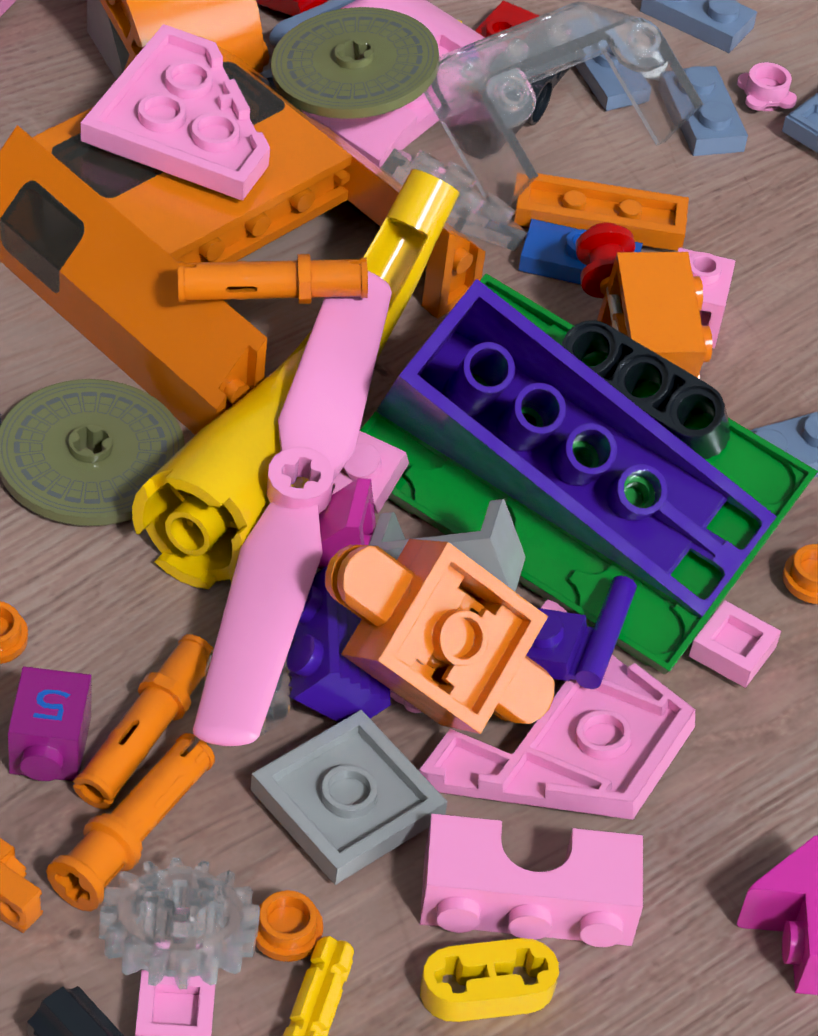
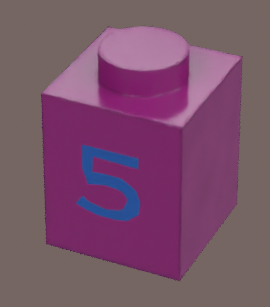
M23 666L8 729L9 774L24 775L38 781H52L55 779L73 781L80 774L91 721V674Z

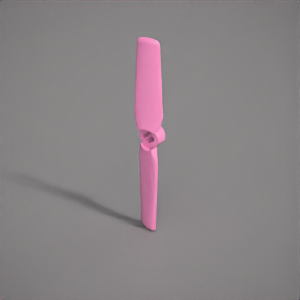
M368 271V298L324 297L278 419L280 453L274 456L268 470L267 497L270 504L240 548L193 726V734L209 744L242 746L251 744L259 737L322 556L319 513L324 511L331 501L334 479L355 452L392 295L389 284L380 276ZM297 477L309 479L304 484L303 489L291 486Z

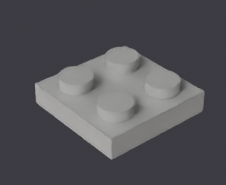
M362 710L252 773L251 791L335 885L429 828L431 814L445 815L448 802Z

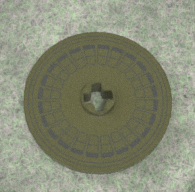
M374 7L338 9L316 15L301 22L281 38L271 58L272 78L276 89L285 100L308 113L340 119L377 116L409 104L431 86L439 70V48L431 31L424 24L406 14Z
M101 379L64 381L44 387L28 395L16 404L2 421L0 426V478L6 489L18 502L45 518L79 526L116 524L132 519V505L136 493L185 446L184 436L173 414L156 398L138 388Z

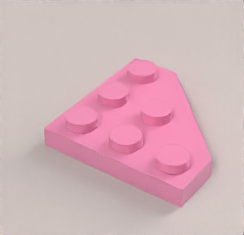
M165 24L160 27L81 121L82 142L242 201L269 166L270 146L263 133H257L250 120V108L235 79L230 80L223 68V56L216 42Z

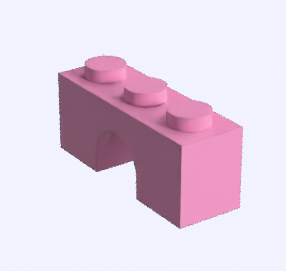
M431 814L424 855L420 925L439 926L447 931L456 933L478 930L508 933L518 938L534 940L544 937L576 940L595 947L632 946L643 909V835L573 828L564 864L551 871L533 872L517 866L505 854L501 843L502 821Z

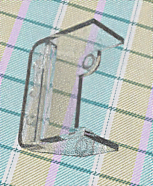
M574 2L439 56L440 63L437 76L424 94L494 217L504 213L538 177L537 172L512 131V128L523 124L534 112L536 97L531 83L604 54L656 146L665 143L703 105L668 42L655 24L647 19L592 3Z

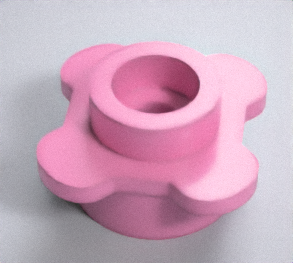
M769 62L758 63L750 69L749 73H743L738 77L737 85L747 95L745 103L753 110L773 111L779 106L784 109H790L795 106L797 96L789 91L792 81L791 74L787 69L778 64Z

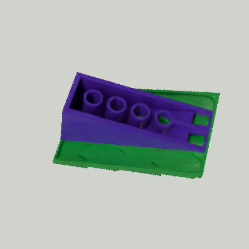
M485 274L480 281L478 279L474 281L401 372L377 410L360 430L405 451L409 464L388 499L411 515H417L445 535L481 531L489 502L491 500L504 499L526 556L519 582L543 599L556 602L568 613L586 615V622L589 627L595 626L612 579L620 575L631 578L636 583L637 589L616 645L643 664L654 667L662 674H666L671 671L818 471L728 418L730 439L726 447L716 456L709 459L702 458L588 367L601 364L607 358L608 353L595 351L584 357L581 362L562 346L566 333L574 325L497 279ZM655 382L642 383L633 390L632 396L647 398L654 395L661 385ZM697 413L685 421L684 427L691 430H700L707 427L714 417L707 413Z

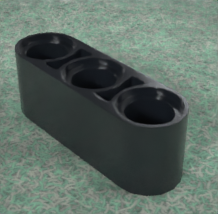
M597 320L583 321L574 325L566 333L562 346L581 362L584 357L592 352L603 351L608 353L607 358L601 364L588 367L702 458L709 459L716 456L726 447L730 439V424L721 394L711 385L603 322ZM655 382L661 385L654 395L647 398L632 396L633 390L642 383ZM697 413H707L714 417L713 421L703 429L691 430L684 427L685 421Z

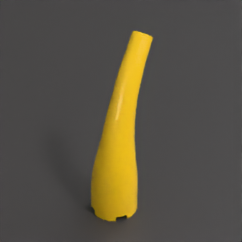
M411 169L388 215L363 256L367 257L368 271L380 276L389 284L392 290L377 359L410 300L441 231L460 195V192L448 183L417 169ZM312 330L274 372L236 404L202 428L136 493L132 505V521L136 534H141L145 529L147 530L152 542L162 553L154 562L167 574L180 582L204 589H210L216 581L230 579L232 582L240 548L270 504L267 497L268 470L274 456L280 453L278 419ZM297 477L291 486L303 489L304 484L309 479Z

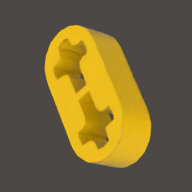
M517 938L448 946L438 949L428 957L423 968L420 998L424 1007L433 1016L451 1022L533 1013L543 1009L550 1003L559 976V962L554 952L548 946L534 939ZM525 967L529 977H537L535 984L524 985L522 977L513 974L514 968ZM455 975L458 984L466 986L465 992L453 993L450 984L442 982L443 976Z

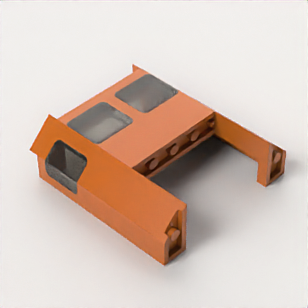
M219 46L218 48L223 56V68L230 80L235 79L250 108V120L257 133H263L270 146L269 166L243 201L82 142L81 121L93 107L54 127L48 128L34 137H31L17 125L0 150V262L149 395L160 401L194 435L236 404L264 380L267 337L224 300H185V302H179L178 261H184V263L236 262L347 200L381 227L402 188V185L313 115L301 110L284 97L271 82L243 60ZM447 221L427 262L422 307L437 319L454 308L476 279L479 281L482 279L486 251Z

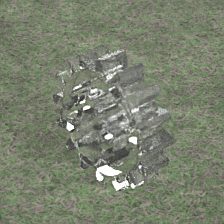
M172 858L170 866L162 870L151 861L143 862L142 876L138 877L133 873L123 871L119 874L118 888L106 887L103 906L100 907L99 939L105 940L104 954L107 959L122 957V973L125 975L136 973L141 969L148 971V985L156 986L162 981L164 976L175 977V983L179 989H187L190 977L200 976L204 982L211 986L217 984L219 968L237 974L241 971L242 957H253L256 937H258L260 907L259 905L252 904L253 890L250 886L234 888L235 873L230 870L218 876H213L209 874V862L203 860L196 865L194 870L190 866H184L180 858Z

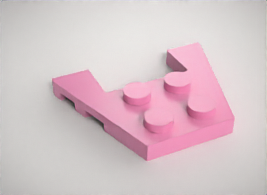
M548 599L541 607V609L567 612L559 604ZM612 655L599 688L587 689L579 685L576 680L570 679V681H565L553 698L550 709L542 718L536 721L514 753H507L449 729L419 769V772L439 793L633 820L695 728L696 709L636 663L628 667Z

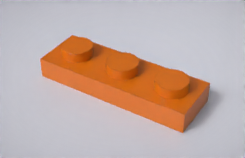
M522 171L514 225L529 227L531 219H536L576 229L588 230L598 223L609 222L629 229L633 233L635 242L643 243L644 246L678 251L679 248L683 247L689 197Z

